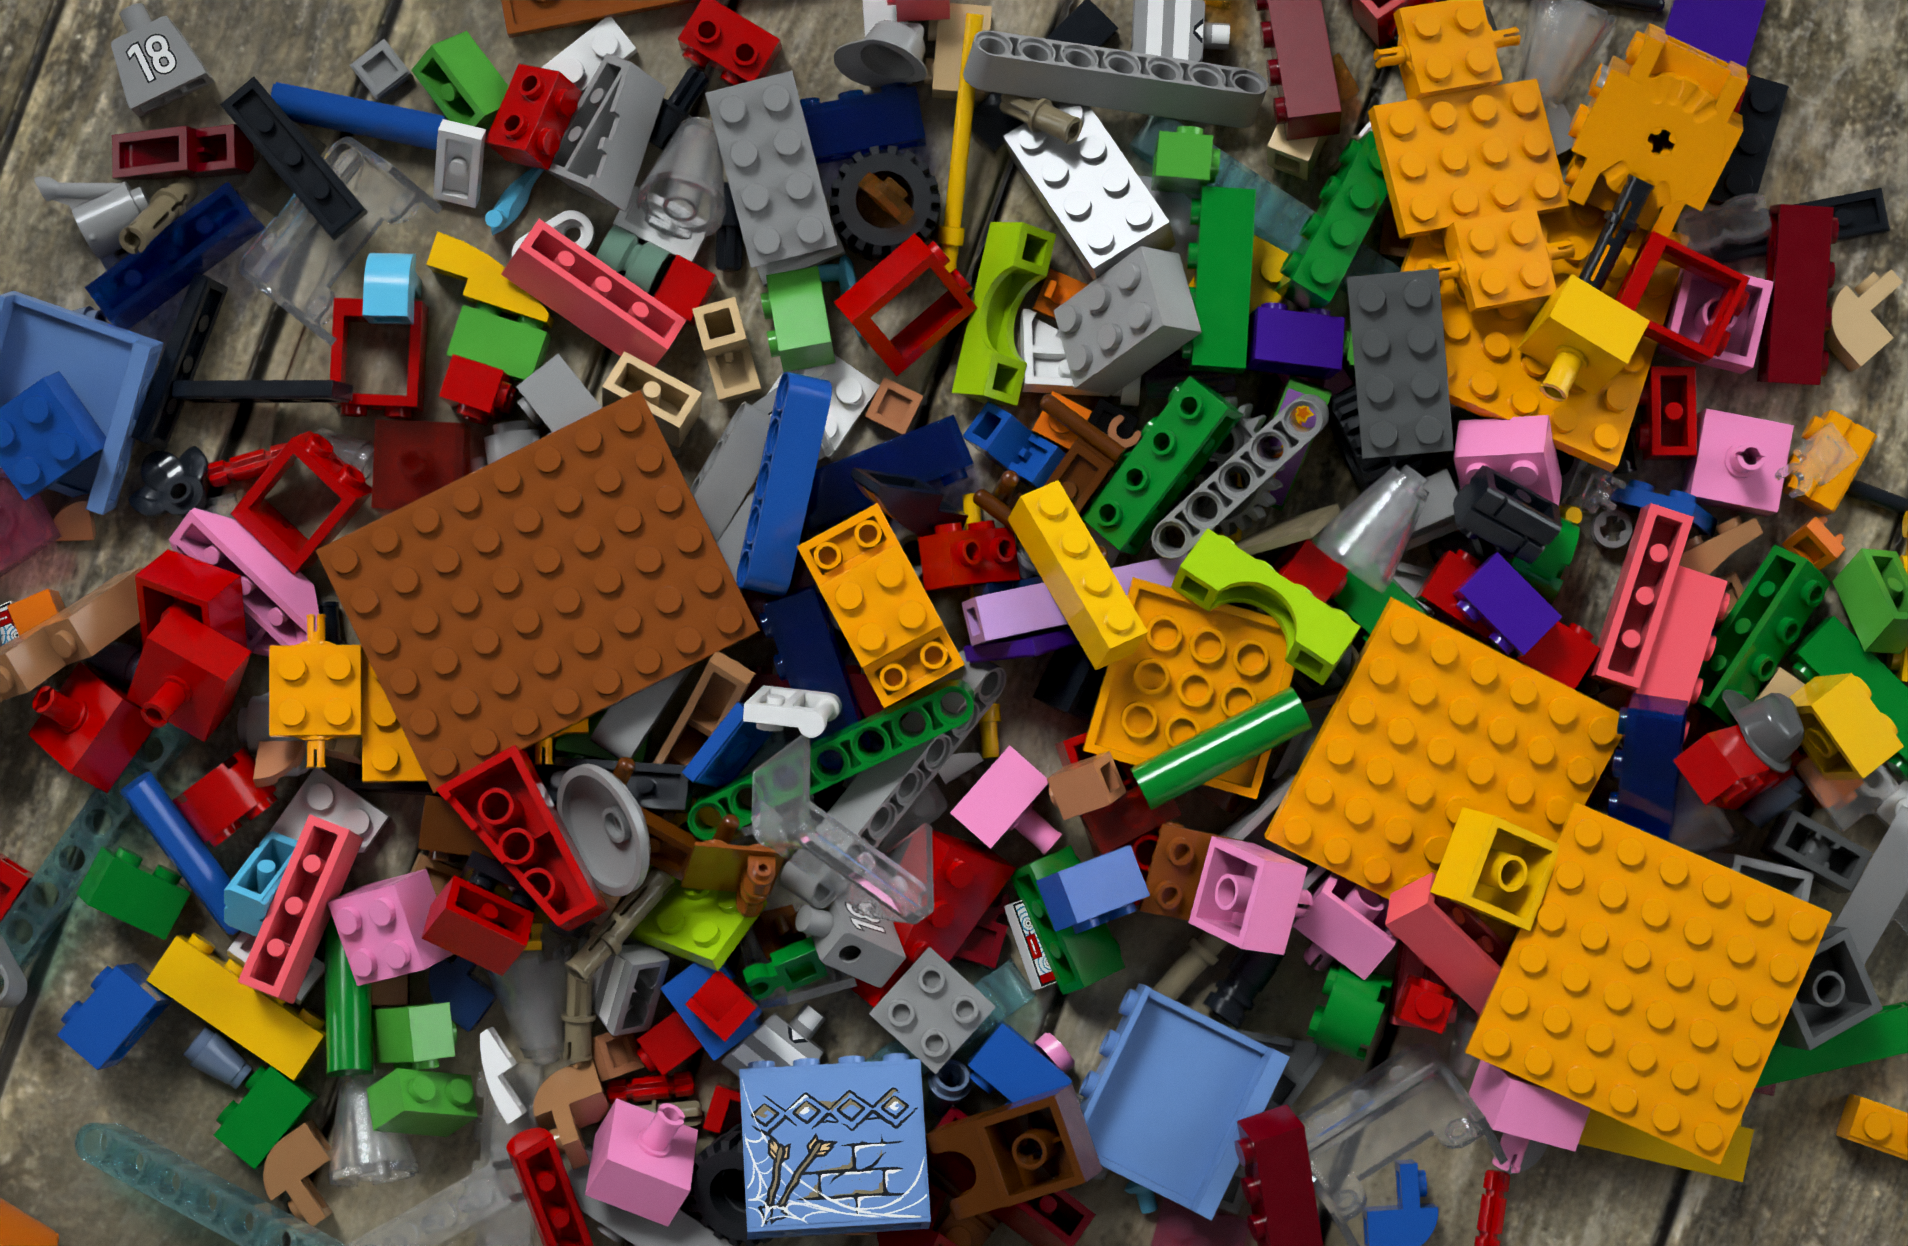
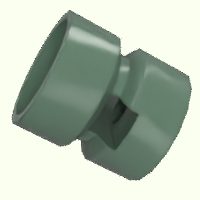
M614 225L602 242L596 258L653 296L669 265L671 252L650 241L641 245L636 234L618 225Z

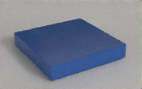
M737 702L682 773L693 783L715 788L720 787L739 776L774 731L759 730L756 728V723L744 722V703Z

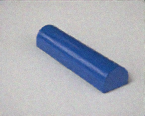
M279 82L273 84L271 92L272 98L292 122L431 150H437L439 126L443 119L448 120L443 115Z
M151 771L142 774L120 789L121 796L222 931L232 936L237 933L238 929L230 927L224 922V908L226 906L224 904V889L230 883V877Z

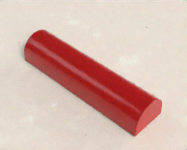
M531 1128L516 1134L509 1140L506 1149L543 1246H594L553 1134L544 1128Z

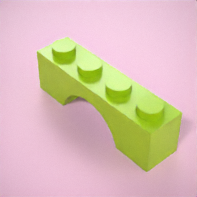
M990 222L972 300L977 309L968 318L951 393L985 404L989 401L997 405H1018L1027 363L1019 356L1014 344L1015 318L1027 292L1037 282L1047 277L1056 234L1024 222Z
M1208 528L1180 565L1171 585L1172 589L1208 612L1220 605L1235 602L1247 603L1263 609L1278 622L1286 640L1285 662L1321 685H1324L1361 627L1353 622L1344 611L1331 608L1314 597L1312 592L1305 586L1294 584L1275 572L1269 563L1255 559L1238 548L1230 538L1218 535Z

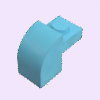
M369 253L364 273L362 312L363 317L369 323L414 324L415 298H421L422 280L416 273V254Z

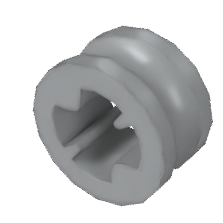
M1607 509L1597 514L1590 525V536L1593 542L1606 550L1616 549L1625 545L1633 532L1629 516L1618 509ZM1606 517L1614 518L1613 524L1619 521L1622 526V531L1616 534V541H1609L1610 536L1603 537L1600 532V528L1606 525Z

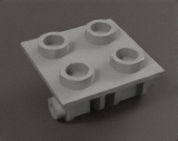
M929 946L869 1012V1015L936 1074L996 1006Z

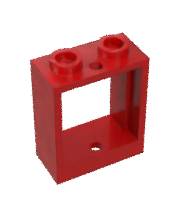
M1655 231L1650 232L1643 237L1614 299L1635 312L1660 258L1723 288L1724 291L1699 343L1649 320L1650 322L1643 333L1644 336L1701 364L1712 359L1714 355L1719 357L1726 348L1731 333L1726 331V328L1732 316L1738 317L1749 299L1750 293L1745 291L1750 277Z
M915 233L834 302L896 376L900 375L977 309L976 305L967 295L973 289L956 268L949 273L944 267L950 262L946 254L934 241L926 245ZM930 268L948 291L889 341L871 317Z
M334 298L330 380L345 383L348 321L368 322L362 315L363 299ZM414 301V324H410L407 395L353 393V400L349 401V403H329L335 408H341L340 415L367 417V410H385L384 417L410 419L411 411L423 412L429 309L423 301Z
M307 431L290 439L230 514L293 574H296L311 567L319 557L315 550L331 543L374 490L365 482L366 479L360 470L350 464H345L333 452V446L327 439L319 434ZM297 458L342 499L309 540L265 499Z

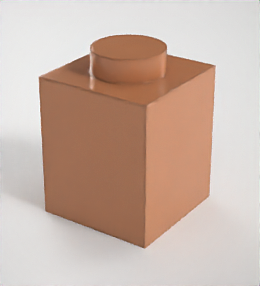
M1110 751L1066 765L1047 778L1050 785L1049 795L1051 801L1060 810L1063 820L1108 806L1126 793Z

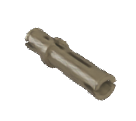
M181 176L180 179L176 177L167 188H162L154 193L150 199L149 206L120 232L119 242L122 248L131 254H137L138 250L141 253L168 224L179 221L185 214L186 206L198 196L196 183L187 176Z
M653 866L646 875L643 884L636 891L631 892L601 926L596 925L592 928L587 942L566 962L565 966L568 972L581 983L587 984L610 956L615 957L619 954L624 940L645 919L666 893L675 886L671 876Z
M1204 930L1197 938L1192 936L1187 942L1190 946L1155 983L1152 990L1176 1001L1209 964L1215 965L1219 960L1216 956L1228 942Z

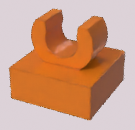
M1050 268L1033 311L1056 321L1054 310L1088 284Z
M1815 516L1790 534L1782 543L1786 550L1808 559L1819 571L1837 559L1846 549L1841 544L1844 536L1839 533L1834 537L1824 526L1828 521L1825 516L1819 518Z

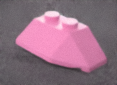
M193 508L188 512L169 538L171 547L178 553L241 575L247 648L254 654L269 657V646L296 645L307 641L306 615H315V632L317 631V614H319L314 584L301 572L293 574L237 520Z

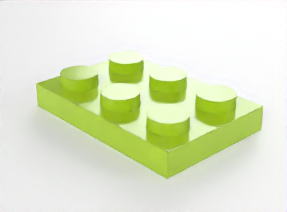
M650 864L647 874L650 872V869L653 867V865ZM671 876L675 886L666 893L628 937L719 971L759 915L755 917L741 915L736 908V892L681 887L680 880ZM766 900L763 902L762 911L768 904Z

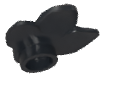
M196 446L187 449L179 459L172 453L164 450L147 454L141 465L142 478L146 484L129 497L130 505L137 512L149 518H156L167 513L174 517L185 518L193 508L203 510L206 505V491L202 482L208 472L209 464L207 457Z

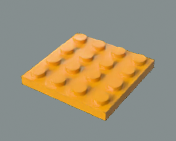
M1132 577L1127 597L1148 633L1134 654L1106 666L1083 751L1096 755L1110 751L1114 760L1136 766L1290 687L1295 667L1285 662L1286 640L1280 625L1271 615L1228 603L1208 612L1171 587ZM1271 749L1211 779L1203 785L1257 800Z

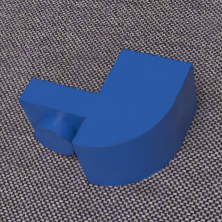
M989 401L962 436L1005 471H1015L1019 476V481L1027 486L1030 484L1037 489L1045 485L1066 455L1058 446L1036 435L1012 414Z
M1394 1160L1397 1205L1362 1207L1364 1246H1422L1433 1233L1438 1220V1206L1434 1203L1420 1204V1197L1427 1196V1180L1425 1170H1418V1163L1414 1160Z

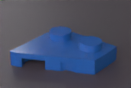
M1629 479L1628 485L1612 483L1608 499L1618 507L1639 514L1642 507L1653 503L1694 517L1691 526L1698 529L1699 533L1713 537L1718 520L1695 503L1696 496L1678 490H1671L1669 496L1655 493V486L1634 479Z

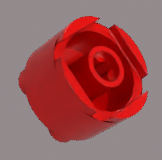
M245 747L172 800L204 843L210 841L214 847L242 827L238 820L241 816L245 814L251 821L278 800L273 794L277 790L274 785L265 787L255 786L253 776L256 761Z

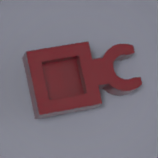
M1004 893L1002 895L999 906L988 907L952 958L992 971L995 969L1008 928L1006 925L996 923L997 917L1005 912L1004 906L1010 902L1009 894Z

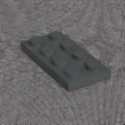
M1438 268L1347 277L1362 459L1453 451Z

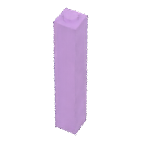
M1190 552L1175 559L1163 557L1111 568L1126 595L1132 577L1171 587L1180 565ZM1045 583L977 596L962 602L971 646L1069 626Z

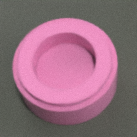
M1045 1032L1034 1042L1037 1050L1065 1074L1075 1066L1072 1056L1051 1033Z

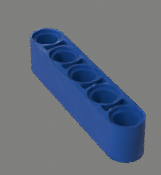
M784 372L781 376L737 569V585L740 589L783 597L788 591L831 402L832 385L828 380L791 372Z

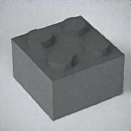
M1827 925L1778 1036L1782 1046L1812 1050L1883 1010L1848 928Z

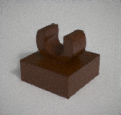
M792 904L763 911L752 924L767 960L771 959L770 953L807 938L804 932L798 931L796 928L795 920L798 911H795Z

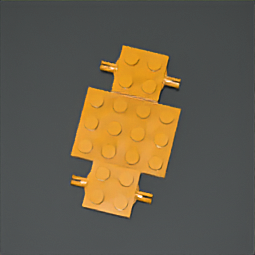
M1447 0L1399 8L1393 14L1399 35L1397 47L1376 49L1373 57L1374 61L1378 60L1375 63L1378 69L1399 65L1407 100L1375 105L1368 110L1399 238L1405 239L1441 232L1448 262L1429 264L1428 269L1438 268L1439 281L1456 278L1464 291L1469 313L1548 299L1557 290L1551 268L1552 261L1574 258L1575 247L1570 248L1574 245L1572 239L1547 243L1538 218L1539 214L1562 211L1570 204L1537 78L1497 85L1503 80L1496 55L1497 48L1518 46L1521 41V36L1516 35L1519 33V29L1512 27L1493 31L1487 20L1483 0Z
M317 614L316 632L315 615H306L307 641L296 645L269 646V736L295 737L307 741L306 768L315 769V751H317V768H326L325 741L335 738H362L363 783L428 782L361 645H336L325 641V614ZM589 718L535 744L534 765L542 766V748H545V766L553 765L552 738L565 734H589Z

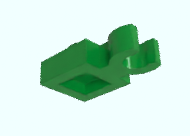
M812 937L791 943L780 950L770 953L772 962L768 964H753L743 970L748 987H751L755 1000H761L770 996L780 986H784L786 992H790L828 976L825 964L819 959Z

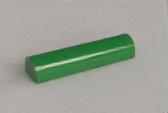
M1290 686L1130 768L1149 808L1153 810L1313 728L1298 695Z
M331 915L324 931L327 1076L330 1078L374 1074L372 983L361 986L356 985Z

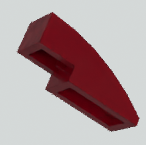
M236 124L197 129L189 126H179L112 135L113 179L157 180L175 179L176 177L180 179L181 176L207 178L254 173L253 144Z

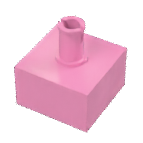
M1707 408L1697 413V455L1687 460L1682 492L1696 496L1695 503L1764 517L1778 513L1794 425Z
M1010 745L950 812L951 815L990 849L1008 829L1012 831L1015 828L1045 855L1062 835L1060 831L1058 832L1032 809L1035 805L1032 801L1048 784L1047 778Z
M1212 836L1188 923L1241 949L1284 955L1294 917L1305 918L1311 912L1308 908L1298 907V903L1313 906L1311 893L1308 890L1302 889L1308 867L1255 843Z
M1327 870L1311 892L1313 906L1306 904L1303 906V908L1311 910L1310 914L1305 918H1297L1293 924L1295 929L1313 941L1312 945L1304 951V959L1311 966L1321 954V960L1314 967L1315 970L1320 972L1326 971L1331 962L1337 959L1363 980H1366L1392 950L1398 940L1385 925L1389 900Z
M1480 1060L1467 1097V1102L1493 1130L1503 1132L1492 1164L1505 1171H1508L1509 1167H1511L1510 1171L1512 1173L1520 1172V1166L1530 1140L1575 1152L1591 1109L1483 1060Z
M616 1098L595 1133L585 1195L668 1227L691 1189L698 1130L683 1124L685 1115L681 1109L673 1104L663 1103L658 1107L657 1113H653Z

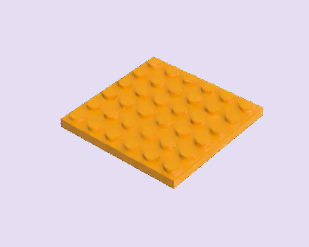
M1564 184L1568 197V190L1570 186ZM1568 199L1570 205L1564 210L1538 215L1541 230L1547 243L1572 239L1574 245L1570 247H1575L1574 258L1552 261L1551 268L1557 289L1571 274L1579 277L1588 255L1592 251L1607 221L1603 217L1606 211L1587 202L1583 206ZM1620 219L1612 238L1616 237L1624 221L1623 219ZM1638 227L1636 233L1631 231L1601 292L1613 299L1615 298L1643 237L1649 234V231ZM1671 231L1668 237L1686 247L1689 246L1691 240ZM1441 232L1412 237L1400 272L1426 270L1429 264L1448 262ZM1609 244L1607 245V247H1606V249H1605V251H1604V253H1603V255H1602V257H1601V259H1600V261H1599V263H1598V265H1597V267H1596V269H1595V271H1594V273H1593V275H1592V277H1591V280H1592V281H1594V279H1595V277H1596V275H1597V273H1598V271H1599V269H1600V267H1601V265H1602V263H1603V261H1604V259H1605V257H1606V255H1607V253H1608V251H1609V249H1610V245H1609ZM1662 258L1659 259L1635 310L1636 313L1663 326L1676 287L1680 267ZM1456 278L1439 281L1450 403L1486 419L1510 420L1513 417L1549 415L1552 439L1556 449L1609 472L1615 470L1619 465L1658 342L1642 335L1628 364L1595 395L1573 383L1565 401H1555L1546 397L1539 388L1550 369L1518 350L1538 309L1547 299L1469 313L1464 291Z
M1390 597L1264 836L1267 840L1390 900L1391 893L1432 872L1437 875L1462 807L1497 816L1556 843L1574 802L1586 804L1631 719L1591 697ZM1473 911L1509 945L1518 927L1499 922Z
M1575 801L1556 842L1559 844L1556 865L1530 931L1518 928L1465 1048V1053L1720 1165L1833 913Z

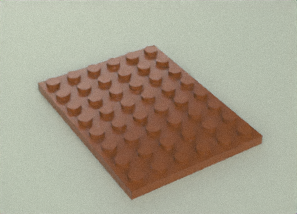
M641 390L617 400L315 550L435 794L438 793L435 788L513 745H517L522 750H525L712 657L715 652H722L761 632Z

